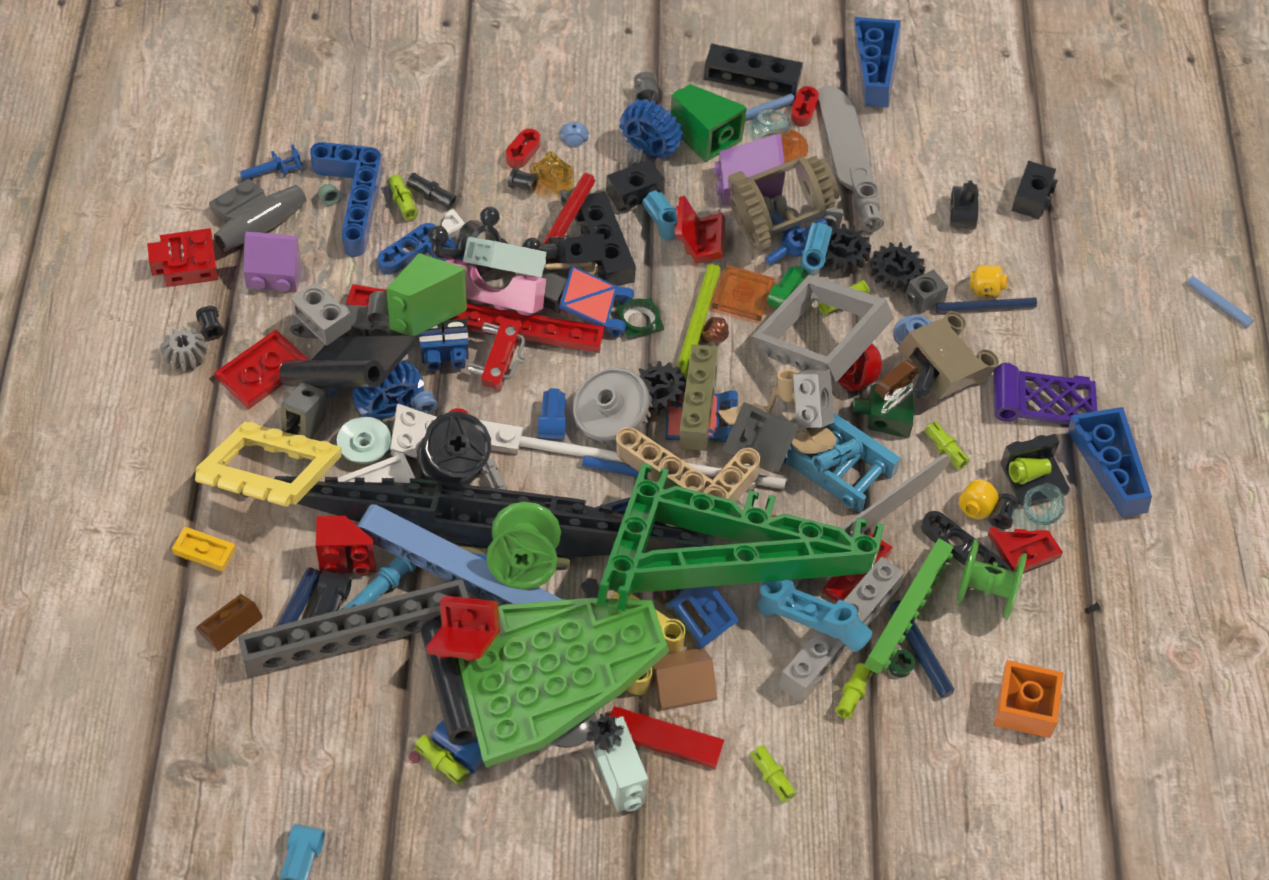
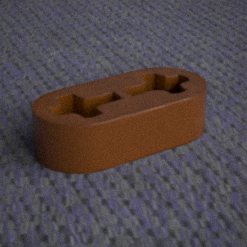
M908 359L903 361L878 382L875 392L885 401L890 399L914 379L919 368Z

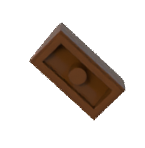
M240 594L200 623L196 629L213 648L220 651L235 640L237 636H240L262 619V615L255 602Z

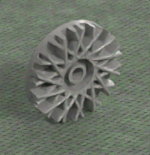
M625 368L601 370L590 376L580 386L573 401L575 423L582 433L594 443L598 440L602 445L607 443L611 446V441H616L617 433L622 428L632 427L642 431L640 424L643 421L647 423L646 417L651 416L648 410L649 407H652L650 391L640 376Z

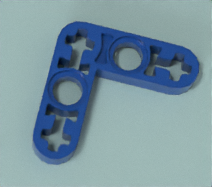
M424 223L382 250L378 255L379 270L388 275L397 273L406 267L419 253L424 255L428 252L433 258L442 261L448 260L447 258L436 257L432 253V243L428 239V233L436 225ZM448 237L447 242L442 247L456 249V243ZM407 245H412L416 248L412 252L402 250Z

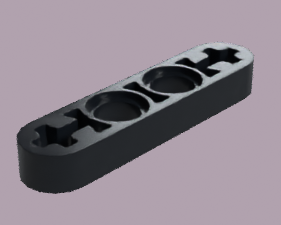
M929 511L926 513L921 524L922 532L934 543L939 538L952 545L948 538L952 536L960 538L963 544L954 546L951 553L953 558L965 566L975 538L939 511ZM935 522L939 523V526H937V525H935L934 527H931V526H930V523H932V524H934ZM978 541L977 553L983 556V563H991L992 565L995 562L998 563L997 567L1012 571L1006 562Z

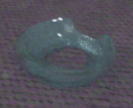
M765 109L756 115L752 122V128L760 137H768L775 134H781L782 136L789 132L791 124L783 112L775 109ZM774 114L781 116V119L776 122L763 120V117L773 116Z
M1050 483L1030 489L1026 493L1023 503L1024 514L1036 525H1050L1057 522L1062 517L1066 505L1061 490ZM1038 491H1041L1050 501V508L1043 515L1036 514L1031 507V496Z

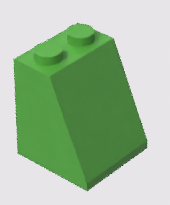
M420 253L386 288L390 329L408 336H416L463 313L467 309L465 268Z

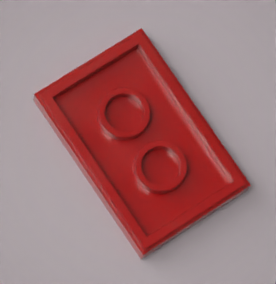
M275 329L215 371L214 375L249 410L284 385L281 382L279 371L285 361L309 359Z

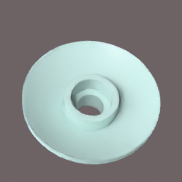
M358 417L348 421L341 427L337 435V446L342 447V456L349 461L360 464L379 460L387 453L391 445V434L388 427L380 420L372 417Z

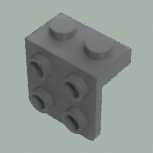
M743 402L722 451L735 456L743 448H752L760 455L759 468L777 474L795 437L798 426L793 422Z

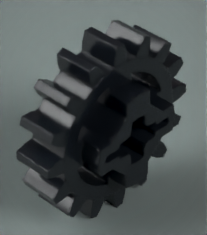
M842 223L841 228H838L835 224L832 225L830 245L827 248L824 266L832 265V271L834 272L837 268H840L842 273H845L846 269L855 272L856 266L862 269L864 263L869 261L872 247L869 244L870 238L863 237V230L856 232L854 225L850 229L846 228L844 223Z
M890 242L888 248L881 245L879 251H874L869 266L871 268L870 275L876 276L875 283L883 282V289L890 286L892 287V292H895L897 288L905 292L910 280L924 274L925 267L923 265L925 260L924 258H919V251H911V245L903 248V244L900 242L898 247H895Z
M658 361L655 367L648 363L647 370L638 369L640 378L646 384L650 391L649 395L652 398V407H649L648 410L649 412L654 410L656 415H659L660 410L663 409L666 413H670V406L678 408L677 400H684L683 392L686 389L684 373H681L678 366L673 368L671 362L662 366L661 361Z

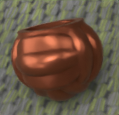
M711 317L702 328V336L705 341L713 344L724 342L729 335V326L724 318Z

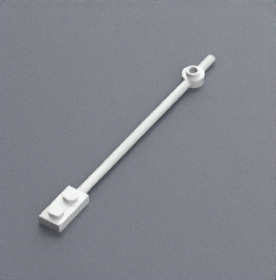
M481 421L486 426L491 437V451L518 455L519 448L526 447L627 464L618 457L617 451L522 436L523 427ZM687 463L710 478H715L722 470V468ZM758 475L757 479L745 492L754 490L757 485L784 489L786 479Z

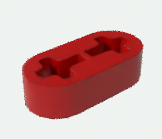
M804 86L797 92L791 112V121L796 126L804 127L812 121L819 93L814 87ZM806 97H810L808 102L804 101ZM801 111H805L803 116H800Z
M530 128L522 130L506 149V163L511 168L514 166L522 168L529 162L540 148L539 132Z

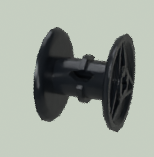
M448 412L438 416L428 426L425 436L422 438L417 449V465L422 476L426 480L470 485L479 476L481 469L487 464L491 454V437L486 426L477 417L465 412Z

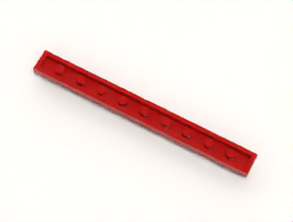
M352 284L346 305L368 306L371 293L376 291L387 293V290ZM467 303V309L463 313L448 319H467V331L490 335L496 334L482 331L484 322L500 326L502 318L514 321L519 319L523 329L521 336L524 337L525 341L600 353L605 326L534 314L530 316L521 315L516 311L499 310Z

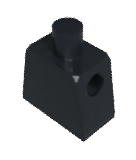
M604 234L554 236L548 238L547 244L540 246V251L547 252L545 259H549L551 263L606 260Z

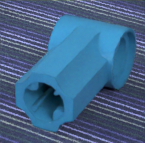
M655 190L648 193L647 197L643 199V206L658 226L660 237L665 240L676 239L675 226L678 220L676 208L669 204L662 192L659 193Z
M811 223L800 261V267L804 268L806 273L812 276L820 273L825 263V256L833 229L826 224ZM813 257L818 261L819 265L815 267L810 266L806 259Z
M296 823L293 825L288 840L289 851L280 880L309 879L315 857L320 855L323 848L325 830Z

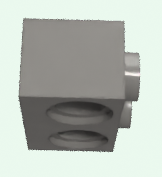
M316 282L291 298L293 315L326 346L351 329V314L344 304H339L328 289H323Z

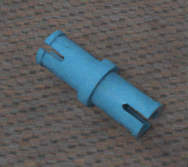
M852 438L841 445L835 444L833 449H828V451L814 456L811 461L815 471L823 472L834 465H843L847 459L863 452V445L858 438Z

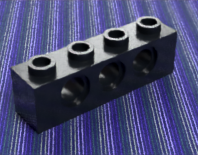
M711 43L705 62L703 80L778 96L792 94L795 99L801 80L803 62Z
M602 191L587 195L574 219L576 223L580 222L581 234H604L606 260L595 261L598 269V278L616 286L635 282L636 265L606 192Z

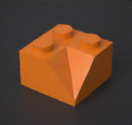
M1006 660L996 700L993 726L1050 738L1058 722L1064 672Z

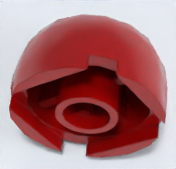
M873 343L838 380V383L844 389L849 391L870 387L880 377L882 358L879 350Z

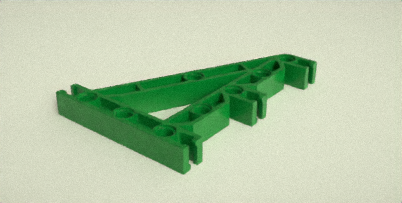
M642 463L600 583L597 605L608 606L607 593L609 590L620 594L617 610L625 612L631 593L868 573L875 565L884 524L876 523L873 537L862 535V528L866 527L867 520L857 517L852 537H850L843 528L785 513L771 517L776 500L775 496L768 495L766 507L763 510L753 507L755 499L758 500L759 493L749 490L745 507L741 509L734 500L679 486L665 489L669 469L661 468L659 481L654 482L647 480L648 472H651L652 466ZM655 521L740 543L653 550L644 553Z

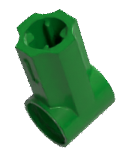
M798 265L789 267L779 285L775 284L771 289L766 305L778 309L809 275L805 269Z

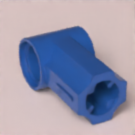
M550 388L548 391L543 392L542 412L538 420V439L565 440L566 417H564L566 393L560 391V389Z
M444 720L437 725L431 736L432 740L443 749H448L456 761L468 769L471 774H474L484 763L479 742L459 746L453 745L448 739Z

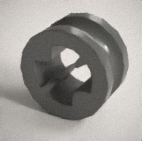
M634 148L630 149L628 167L642 162L643 149L635 151Z

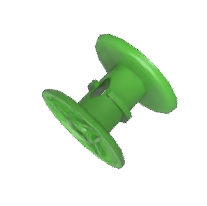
M519 502L510 504L502 509L492 525L493 541L488 547L486 558L489 570L500 583L510 588L521 590L537 588L549 581L556 571L558 558L555 549L559 545L561 536L558 520L550 510L536 503Z
M974 539L962 573L955 605L962 603L967 587L984 591L985 596H989L990 593L1006 598L1003 617L1008 620L1017 596L1027 554H1021L1014 571L997 567L998 563L995 562L989 565L976 561L979 543Z

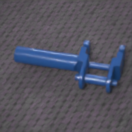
M292 144L290 148L293 157L282 160L280 157H277L274 151H271L272 161L240 171V176L244 181L277 169L287 176V172L298 168L299 171H302L301 166H303V163L300 161L297 149ZM294 161L295 164L285 167V163Z

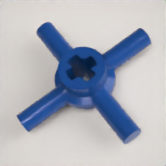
M777 210L770 214V218L775 225L786 222ZM820 218L815 222L827 225V222L823 218ZM796 226L783 231L781 238L782 246L765 257L766 263L771 266L785 255L791 257L803 256L810 226L806 229ZM813 257L806 259L810 266L815 267L819 265L818 261Z

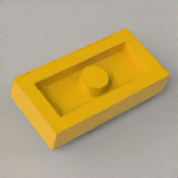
M185 526L172 547L174 555L221 572L225 571L236 551V546L233 543Z

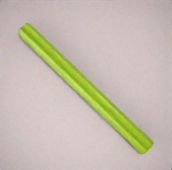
M709 264L707 266L677 362L681 373H684L686 382L692 344H699L702 328L705 324L721 268L718 265Z

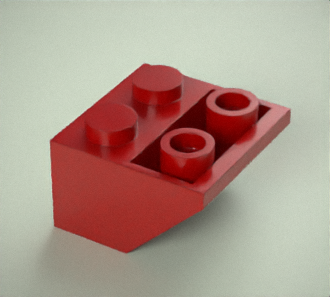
M346 516L316 517L315 546L320 574L324 570L338 574L355 573L357 575L376 573L374 544L371 537Z

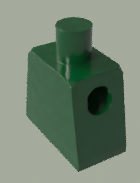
M910 382L886 401L875 392L877 384L871 385L868 399L854 398L853 413L868 414L867 427L870 430L910 438L913 427V382Z

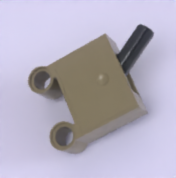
M950 311L942 319L910 331L897 348L906 360L908 359L919 368V378L913 390L916 393L915 396L919 399L921 397L927 398L931 389L941 399L971 384L984 383L999 365V358L994 352L982 349L975 356L960 339L959 335L966 327V320L957 312Z

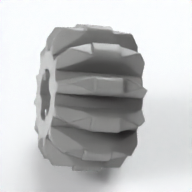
M183 326L181 331L172 329V335H164L161 351L166 364H171L174 370L181 367L185 372L189 366L196 369V363H204L207 346L202 333L197 334L195 328L187 331Z

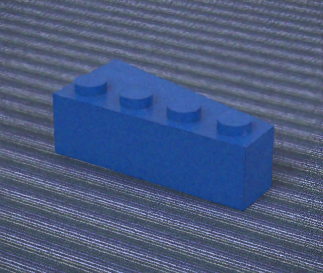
M854 17V39L865 106L889 108L900 46L901 20Z
M1119 407L1071 415L1068 434L1120 516L1126 517L1148 513L1152 494L1124 408Z

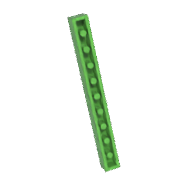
M938 538L864 664L866 668L879 675L883 669L887 670L891 663L889 660L890 656L894 658L898 651V648H896L897 644L901 646L906 637L903 635L904 632L908 634L913 625L910 623L911 620L915 622L920 613L917 611L918 608L922 610L926 603L925 596L929 598L933 591L931 586H936L940 578L937 575L943 574L946 568L944 563H949L953 556L951 551L954 546Z

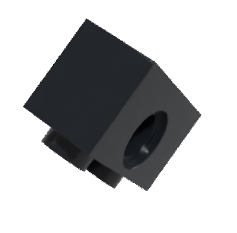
M651 159L606 175V192L619 212L642 204L643 199L650 192L656 190L663 194L664 179Z
M1028 160L1011 211L1040 219L1042 210L1048 211L1052 197L1048 196V193L1054 194L1058 180L1053 179L1056 169Z

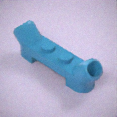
M790 580L763 582L760 586L761 595L757 601V607L759 612L765 617L780 615L839 639L852 652L861 650L872 637V631L859 619L857 609L852 604L839 600L834 605L796 590L794 583Z

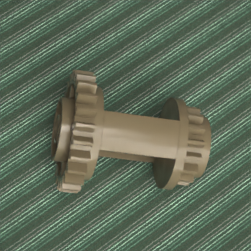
M801 156L748 178L742 171L728 176V186L731 190L729 199L733 214L740 230L745 236L747 235L752 246L754 245L757 251L771 247V236L825 215L826 210L834 207L835 200L839 198L838 186L830 166L825 159L820 160L817 156L808 159ZM795 168L802 192L812 211L798 217L795 209L786 212L788 221L773 227L766 203L756 184Z

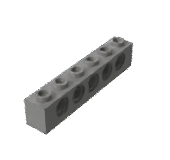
M881 557L845 598L844 602L855 606L859 619L868 626L900 589L904 572ZM817 631L783 670L779 688L802 704L848 648L839 639Z

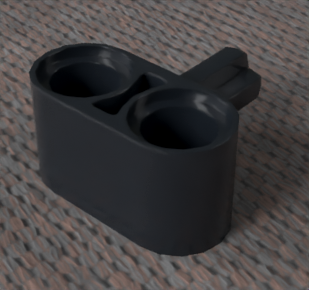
M972 180L964 183L963 187H952L950 227L976 229L979 191L977 184H974Z

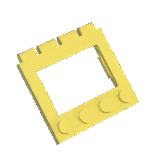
M244 421L196 467L195 481L212 487L217 485L220 489L238 494L242 492L245 496L263 501L268 498V502L288 507L290 504L296 505L342 456V447L332 445L326 441H317L306 438L303 435H294L283 432L280 429L268 428L254 422ZM245 445H258L263 447L265 451L273 453L285 452L291 458H307L312 460L292 483L226 466L239 454V450Z

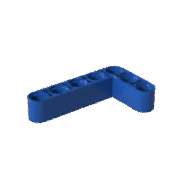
M328 142L315 143L310 148L312 169L316 174L354 178L342 227V241L345 254L351 257L361 256L367 247L383 173L381 153L373 147Z

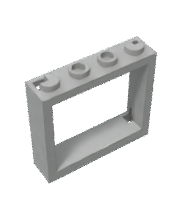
M808 275L753 334L752 338L757 346L756 350L761 355H764L765 358H772L783 365L788 364L796 367L800 371L830 369L831 381L837 382L894 317L886 299ZM814 301L862 317L828 356L780 340L784 333Z

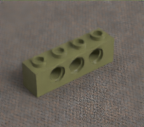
M692 344L680 425L681 449L707 451L719 366L718 346Z

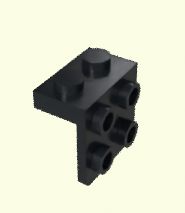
M1056 434L1048 436L1039 435L1032 440L1024 442L1015 441L1006 446L1000 464L1019 504L1022 506L1066 496L1069 493L1070 488L1054 458L1060 443ZM1016 458H1047L1051 463V473L1025 484H1020L1012 481L1009 474V465Z

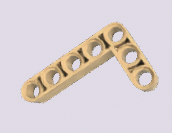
M632 427L622 428L616 436L618 457L637 471H640L642 463L651 465L652 470L648 472L650 480L654 482L659 481L661 468L669 469V472L676 473L673 475L668 474L666 489L674 486L690 489L688 487L695 486L697 488L691 490L737 502L759 475L760 455L752 448H743L738 451L720 473L711 480ZM733 482L735 483V485H729L726 483Z

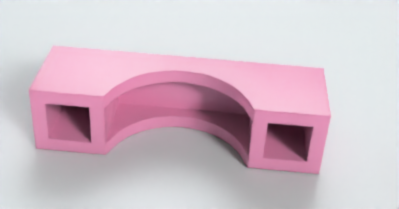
M460 259L445 260V262L465 268L466 298L471 299V303L479 305L486 303L494 304L496 309L509 310L511 308L518 310L519 314L527 316L543 309L546 287L545 278L521 274L514 277L506 288L500 289L488 285L481 278L476 264L463 262Z

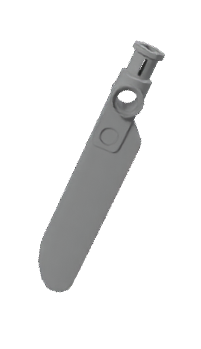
M833 86L821 87L818 90V102L837 178L841 184L853 191L855 197L854 208L863 218L862 228L867 232L878 231L884 225V220L879 215V188L874 183L854 105L841 90Z
M947 454L941 455L841 528L852 537L857 517L867 520L866 527L862 528V534L928 486L946 468L950 457ZM794 579L790 581H792L794 583L795 588H797L799 585L798 583L803 579Z

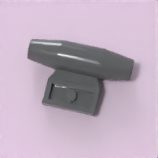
M247 179L209 202L210 210L224 221H228L214 234L217 245L223 251H227L245 244L246 231L266 233L281 224L306 202L303 190L299 186L294 185L265 196L262 188L250 179Z

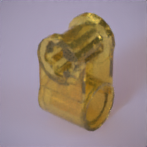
M552 151L547 152L538 163L534 162L529 167L531 174L534 172L539 174L538 182L544 184L558 196L560 190L565 189L567 191L574 188L573 167L561 160Z

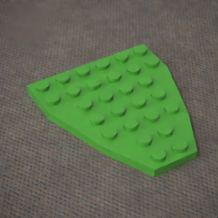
M598 598L498 606L500 633L482 658L474 661L457 658L486 768L544 748L621 695L670 652L652 600L629 599L625 612L617 610L619 599H608V606L604 607L597 605Z

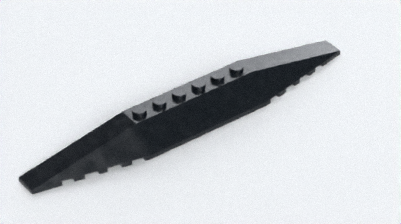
M275 476L274 479L292 483L298 476ZM325 477V481H318L297 503L336 516H346L348 519L360 522L368 507L373 504L451 543H465L472 546H490L493 541L491 533L493 521L502 509L510 504L519 502L536 503L550 510L557 518L561 529L559 545L555 549L556 555L568 557L609 556L624 514L612 512L613 507L601 504L599 508L587 506L586 500L417 478H410V483H394V478H382L381 482H365L364 477H355V482H338V477ZM655 521L644 553L653 550L713 546L714 536Z

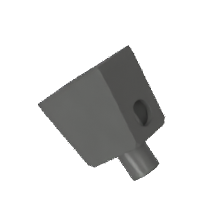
M300 383L281 404L282 431L313 439L326 416L328 388Z

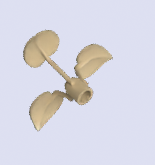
M785 369L777 374L778 387H773V395L767 410L757 403L748 404L771 414L777 395L783 401L795 402L793 374L798 372L792 369ZM743 404L727 410H719V416L727 425H734ZM815 427L809 430L801 428L802 432L795 434L791 443L795 450L801 453L812 454L833 449V445L836 444V438L825 427Z

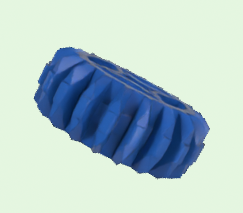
M637 99L626 107L619 120L621 122L619 128L622 130L621 135L627 138L626 142L630 143L638 151L643 149L644 154L652 156L654 159L660 157L665 160L674 154L681 144L683 132L680 130L681 124L675 121L676 117L671 116L669 113L670 110L666 111L662 104L658 106L653 100L649 103L646 99L642 101Z
M406 360L401 361L378 387L354 388L352 391L354 405L363 417L379 418L381 421L388 417L391 418L395 416L397 404L406 407L412 406V398L424 391L423 378L412 363H407Z

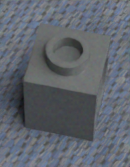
M543 270L541 278L546 279L543 306L559 313L561 310L559 304L567 279Z
M931 270L909 281L905 297L909 305L921 314L936 307V303H944L949 287L935 270Z

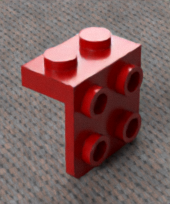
M685 196L679 197V204L676 206L678 220L675 226V235L678 240L682 241L686 253L691 255L696 264L724 258L726 218L723 213L699 218Z
M443 596L440 600L442 627L428 643L426 650L428 654L436 655L440 658L457 657L467 661L482 658L500 633L498 601Z

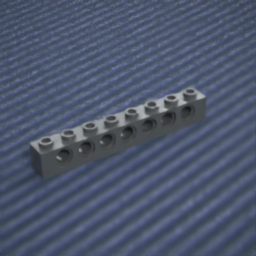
M463 579L237 636L247 677L419 633L421 627L427 621L434 618L441 619L440 600L443 596L469 598Z

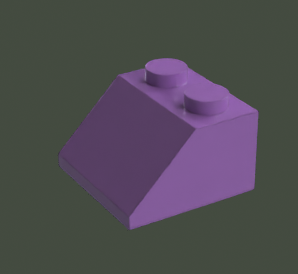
M246 231L243 268L246 288L297 292L302 271L298 236Z

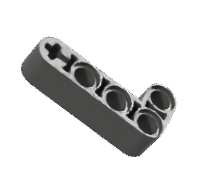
M376 291L371 293L368 306L345 305L351 314V329L342 336H392L386 292ZM292 313L290 331L293 335L303 338H318Z

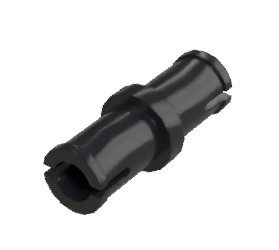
M415 172L407 180L406 185L423 194L425 199L429 201L434 200L447 209L453 207L457 196L439 187V183L435 181L430 182Z

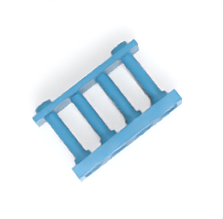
M834 413V423L824 427L835 435L836 444L839 445L852 438H858L863 445V452L847 459L845 464L837 466L833 472L828 469L823 472H817L812 466V458L824 452L814 453L809 457L795 450L791 444L783 463L790 465L841 500L847 508L854 509L860 514L866 500V495L863 493L880 474H884L891 479L897 473L901 457ZM858 459H862L871 465L872 468L853 487L841 478Z

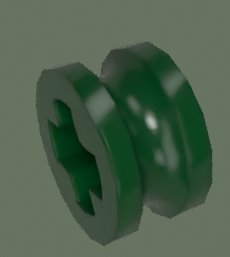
M898 650L894 658L890 657L891 663L888 669L896 677H907L915 667V658L907 650ZM898 659H902L903 663L907 664L905 669H902L900 664H895Z

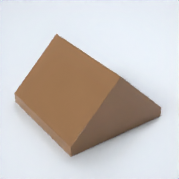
M704 648L666 654L651 667L661 711L717 700L713 660Z

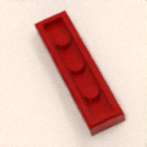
M613 706L610 718L613 716L624 718L635 745L716 769L724 745V739Z

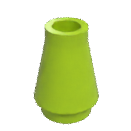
M1016 458L1009 465V474L1012 481L1020 484H1025L1051 473V463L1047 458Z

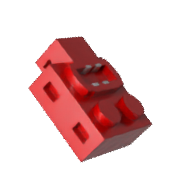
M211 228L160 235V242L147 243L152 276L164 274L167 287L219 280Z

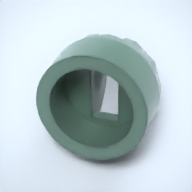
M324 184L320 187L319 198L324 205L332 206L339 201L341 194L335 186Z

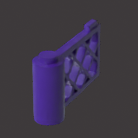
M1001 363L993 372L994 415L998 420L1014 421L1018 418L1069 425L1071 415L1078 414L1076 411L1081 407L1088 413L1097 411L1095 381H1090V377L1074 375L1073 378L1019 371L1018 367L1011 363ZM1025 381H1033L1040 388L1033 392L1025 385ZM1052 384L1059 385L1065 392L1058 396L1049 386ZM1075 389H1088L1089 396L1083 399ZM1043 391L1052 399L1047 405L1037 396ZM1068 394L1078 403L1073 408L1063 400ZM1032 400L1040 410L1038 412L1027 410L1026 403ZM1057 403L1066 413L1064 415L1056 414L1051 407Z

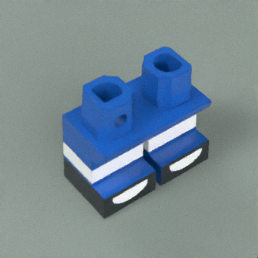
M467 319L446 320L443 322L445 343L442 340L441 323L418 334L422 363H425L428 371H438L441 369L442 361H451V366L454 369L466 367V360L469 359Z

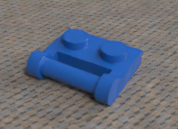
M714 586L686 588L664 604L684 624V627L695 641L693 644L699 650L739 621ZM686 599H689L711 629L706 634H703L681 604Z

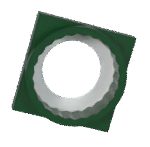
M636 298L629 300L624 305L615 307L619 320L626 323L624 332L627 339L664 330L658 308L653 303L652 298ZM642 312L649 316L651 323L645 327H636L628 323V318L633 313Z

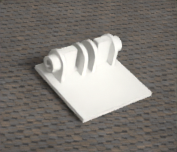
M397 404L390 446L391 455L394 457L404 453L405 457L408 455L417 458L419 444L425 436L428 426L437 417Z

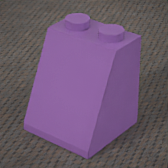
M775 134L720 151L719 162L714 164L715 176H719V180L716 183L717 195H721L722 205H731L729 199L731 190L728 186L729 175L742 171L748 178L784 163L781 134ZM786 172L757 183L756 185L762 196L775 198L777 195H782Z

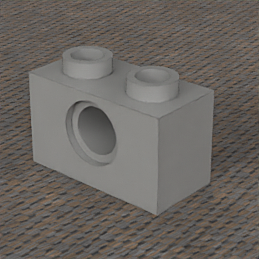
M830 369L804 370L793 374L798 428L824 427L834 423Z

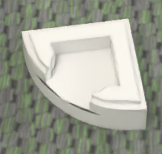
M451 209L446 213L442 227L447 230L448 237L453 238L459 235L460 229L465 223L454 209Z

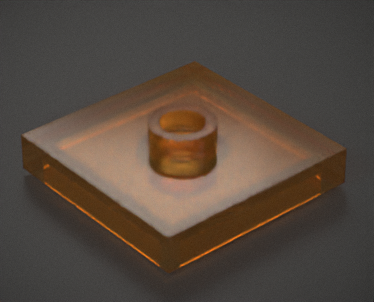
M726 265L713 300L712 308L761 322L767 306V298L773 288L775 278Z

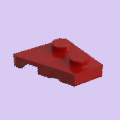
M992 527L987 533L1003 561L1011 567L1012 571H1014L1021 554H1027L1023 571L1026 572L1061 558L1063 553L1049 530L1028 531L1026 529H1014L1013 532L998 531V528Z

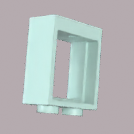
M468 236L463 262L542 277L546 265L545 258L547 252Z
M620 717L616 718V725L624 727L623 735L620 736L622 739L621 746L614 745L609 754L606 750L600 749L595 752L593 746V752L617 812L623 810L631 812L645 804L648 777L624 718Z

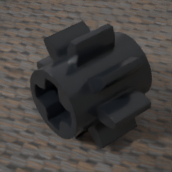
M600 714V718L596 722L589 721L588 728L590 732L587 733L586 740L594 742L595 752L600 749L606 750L609 754L614 745L621 746L622 739L620 736L623 735L624 727L616 725V716L610 718Z

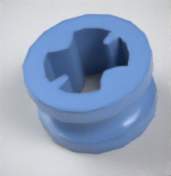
M430 391L420 392L411 400L415 410L427 414L433 413L438 408V403Z

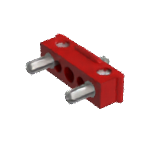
M502 318L500 326L484 322L482 331L496 334L485 367L469 363L467 367L468 372L482 375L481 381L483 386L494 388L496 392L502 390L505 379H510L514 375L517 364H523L525 359L521 354L525 339L521 336L523 329L519 319L514 321ZM519 340H521L517 353L520 359L516 360L513 363L510 374L507 375Z

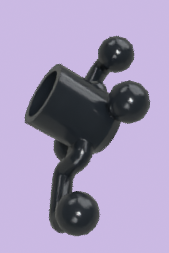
M485 207L480 213L481 221L470 220L466 222L460 229L456 249L442 248V245L448 240V232L442 226H434L428 233V239L432 243V253L439 258L459 259L465 254L468 236L477 238L482 232H485V240L508 244L493 227L499 222L500 213L495 207ZM528 238L523 242L522 247L538 250L541 243L537 238ZM476 264L481 277L488 275L492 269L491 267Z

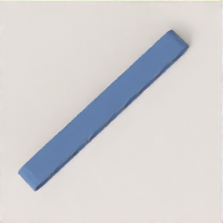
M370 505L357 525L373 539V544L448 582L463 579L466 591L483 600L498 601V606L563 600L539 587L521 590L510 588L500 583L490 572L486 560L380 506Z

